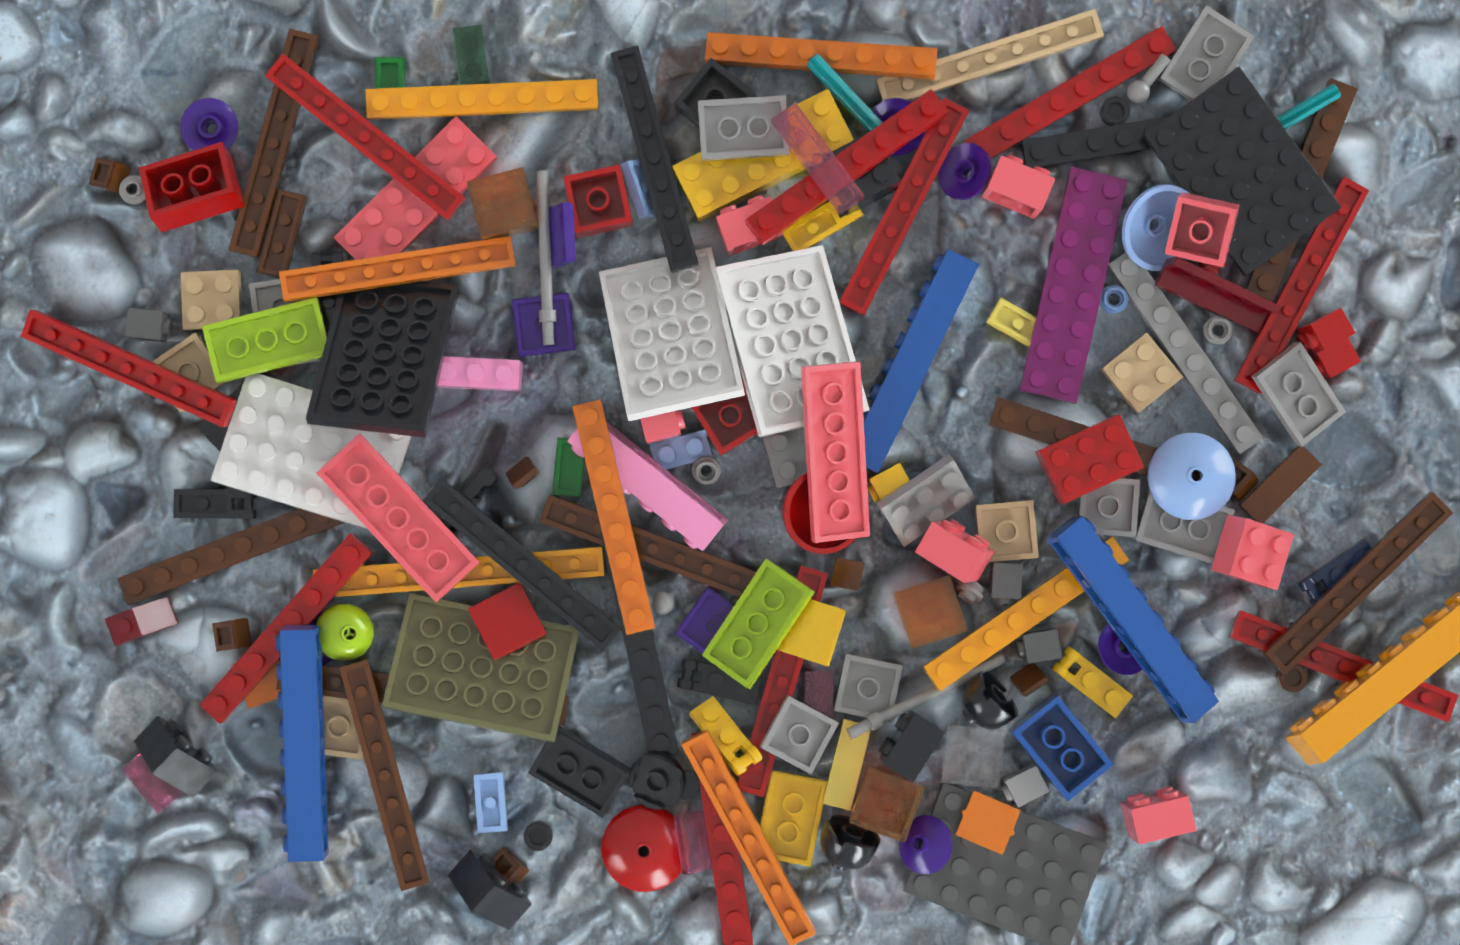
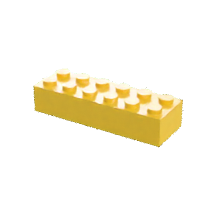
M829 89L787 109L789 156L702 161L701 152L672 166L673 173L698 223L720 213V210L726 207L736 205L820 163L821 158L854 141Z

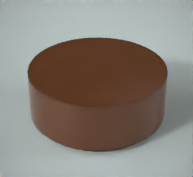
M1299 664L1295 665L1286 675L1282 674L1279 670L1277 672L1276 678L1279 686L1289 692L1301 691L1308 682V674L1305 668Z

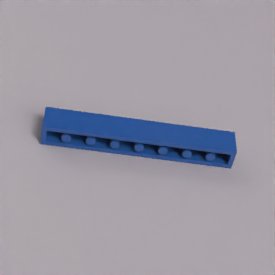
M949 249L945 252L944 256L938 254L931 268L936 273L932 281L926 279L919 293L923 297L919 308L916 306L912 307L906 320L911 324L906 333L900 332L894 344L898 351L894 359L888 357L881 371L886 376L881 385L875 384L868 398L873 401L870 410L863 413L866 469L875 474L879 472L979 266L978 263Z
M1083 516L1071 517L1046 538L1179 720L1185 723L1197 722L1219 702L1214 695L1215 690L1213 686L1197 672V664L1183 653L1180 648V641L1167 631L1163 625V618L1147 604V597L1144 592L1133 585L1129 579L1130 574L1123 565L1118 564L1112 556L1113 551L1111 547L1097 536L1094 524Z
M286 625L279 631L280 634H276L275 639L276 651H280L281 663L277 664L276 674L277 679L281 680L282 691L278 693V708L282 709L283 720L279 722V737L284 740V749L280 751V765L285 767V778L281 780V794L286 795V806H283L282 822L287 824V835H284L283 851L288 852V862L324 861L329 853L322 649L319 642L320 625Z

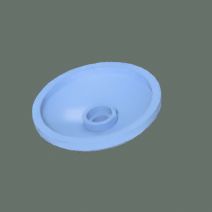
M1170 184L1157 185L1145 190L1130 205L1122 225V242L1128 257L1138 266L1151 271H1161L1167 258L1176 257L1164 253L1178 196L1182 192L1190 194L1186 190Z
M1183 433L1167 439L1152 455L1147 472L1149 490L1155 502L1168 514L1186 520L1202 519L1218 512L1231 497L1236 479L1234 463L1225 447L1212 437L1200 433ZM1194 470L1200 473L1198 481H1194L1191 478V473Z

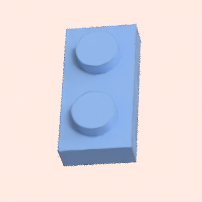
M640 159L626 161L620 166L639 219L655 217Z
M705 430L649 444L653 459L666 470L694 463L702 456L712 457Z
M504 771L474 774L478 833L507 831Z

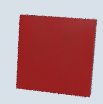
M520 582L468 608V612L494 662L547 635Z

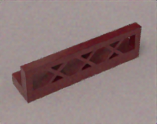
M1172 257L1165 260L1154 284L1255 334L1260 333L1267 315L1276 314L1279 305L1180 257Z

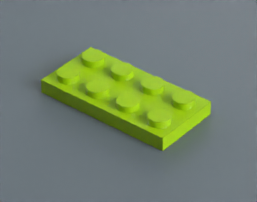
M317 297L202 326L217 384L321 358L327 340V332Z
M765 559L702 656L744 687L751 689L815 591L771 560Z

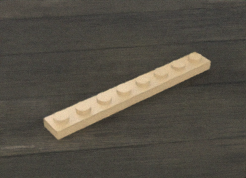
M1096 9L937 59L935 80L884 76L876 79L875 82L882 101L890 98H903L910 101L919 98L930 89L935 93L1102 39L1104 33Z

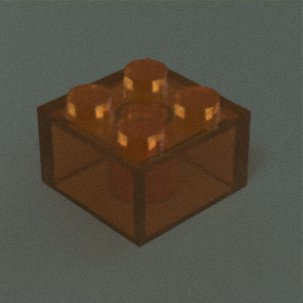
M523 167L466 181L482 240L512 236L539 229L531 189Z
M946 574L892 592L910 648L914 649L968 631L950 575Z
M867 764L848 816L849 823L905 843L925 787L917 781L911 782L903 776Z

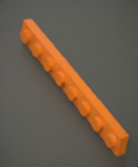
M708 32L705 64L712 58L720 65L811 71L807 67V62L814 55L819 54L836 73L935 80L938 48Z
M511 236L279 271L283 300L284 302L514 267L516 263Z
M602 400L572 406L626 635L654 629L656 627Z
M706 729L682 741L681 746L788 944L795 945L815 935L816 929L709 730Z

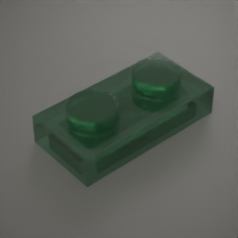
M482 25L453 28L460 85L490 84Z

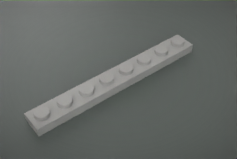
M1126 252L1109 263L1108 269L1119 285L1125 289L1132 304L1236 454L1240 455L1262 440L1263 436L1159 287L1154 285L1155 280L1148 270L1135 264Z

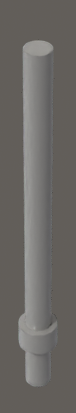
M542 170L536 171L542 310H539V322H542L543 345H554V322L557 321L556 310H553L548 171Z
M998 653L986 659L941 691H938L934 685L879 713L875 711L867 715L865 720L847 728V733L851 739H854L870 730L874 732L884 727V723L968 682L980 671L985 673L1006 663L1002 653Z

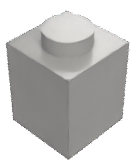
M1030 763L1001 778L1005 786L1001 787V790L1007 802L1013 801L1018 808L1049 792L1034 763Z

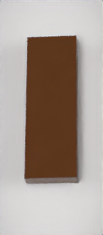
M278 189L257 273L280 278L279 271L289 270L308 199L306 195Z
M1297 446L1238 506L1252 520L1264 523L1322 464L1304 446Z

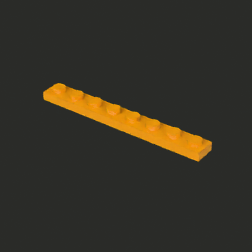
M597 79L365 89L368 120L598 110Z
M1113 536L1104 541L1111 547L1113 551L1112 556L1118 564L1123 565L1129 561ZM1066 567L922 667L938 691H941L1083 593L1084 590Z

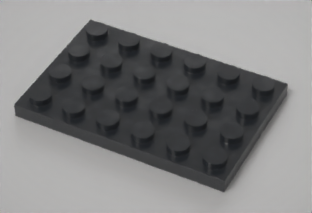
M1240 66L1143 135L1145 141L1180 188L1193 195L1240 205L1228 255L1244 277L1342 208Z
M418 281L339 294L306 414L307 424L425 438L458 300V285Z

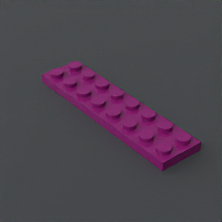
M1076 167L1070 168L1019 391L1072 404L1077 403L1127 179Z

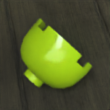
M348 603L334 604L325 609L316 622V625H320L319 642L322 652L329 658L338 661H351L364 655L372 644L374 637L373 623L369 615L358 606Z

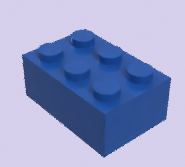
M1054 693L1008 729L1060 795L1067 801L1071 800L1114 765L1060 697Z

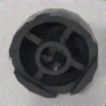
M980 671L965 684L962 691V704L964 707L962 713L970 724L976 723L982 728L993 730L1001 728L1018 717V710L1013 699L1007 701L1003 693L1007 691L1006 688L995 676L987 671L985 673Z
M833 815L829 821L828 819L825 821L820 836L821 850L836 869L853 870L862 868L871 861L880 844V837L873 828L868 826L866 830L863 827L857 826L861 821L853 817Z

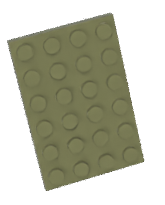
M409 593L382 707L555 743L580 632L573 626L540 620L547 635L494 662L468 612V608L472 607L471 605L442 599L435 602L431 597Z

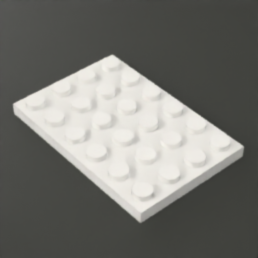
M823 245L715 267L713 269L714 278L725 305L737 361L758 436L763 437L804 427L801 366L856 361ZM862 385L863 413H866L870 409Z
M711 247L695 250L699 266L674 273L670 271L667 257L599 272L628 421L745 395L725 305L719 294L713 274V269L716 265Z
M261 374L245 377L211 481L367 529L316 473L360 433L390 466L400 474L412 436L307 424L306 414L313 390Z

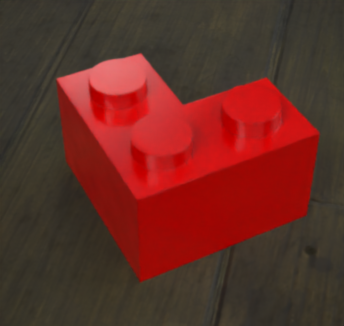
M1342 308L1325 313L1295 330L1298 334L1296 337L1297 342L1302 343L1325 380L1361 362L1348 338L1355 334V331Z

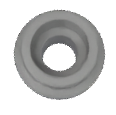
M128 176L119 186V194L128 204L137 205L146 200L141 177ZM132 185H136L138 188L137 192L130 195L129 188Z
M1214 316L1208 319L1203 327L1205 339L1214 345L1226 343L1233 333L1232 324L1222 316ZM1215 325L1222 329L1220 336H1216L1213 333Z
M702 456L693 463L692 475L698 483L710 485L720 477V464L715 458ZM705 465L712 468L708 474L701 472V468Z
M974 581L957 584L958 596L963 601L973 604L974 601H982L984 588L979 583Z

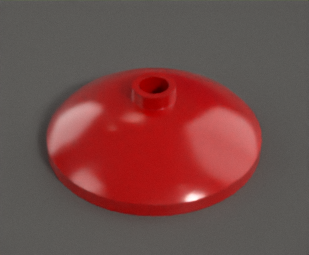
M807 472L800 475L791 484L784 498L782 516L787 533L797 545L812 553L830 554L846 548L856 539L812 542Z
M639 804L622 810L610 821L602 838L601 854L608 873L617 883L633 891L651 892L666 887L679 876L687 860L688 840L682 824L671 812L666 809L656 810L647 808L643 804ZM641 846H646L650 852L648 855L642 856L639 854L638 849Z

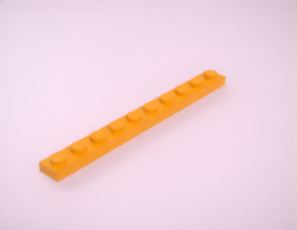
M603 546L532 552L563 579L605 576ZM488 555L475 556L480 563L453 588L519 583V581ZM399 562L362 565L335 597L420 591L424 589Z

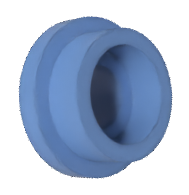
M1110 285L1103 289L1100 306L1105 312L1117 314L1126 308L1128 294L1124 288L1118 285ZM1110 295L1117 296L1118 303L1116 305L1109 303L1108 298Z

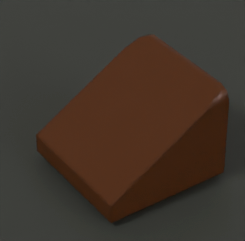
M97 157L89 185L119 194V186L129 176L131 168L116 161Z
M524 457L506 472V476L514 489L520 490L538 476L540 471L529 457Z
M1233 458L1236 479L1232 496L1241 502L1258 484L1259 480L1254 472Z
M835 557L830 586L859 591L865 563Z
M248 618L212 623L216 652L252 645Z
M1035 663L1027 664L1010 676V680L1020 695L1024 697L1029 696L1048 683L1047 677Z
M503 847L493 858L496 862L494 867L508 881L513 882L516 880L520 882L529 872V869L506 847Z

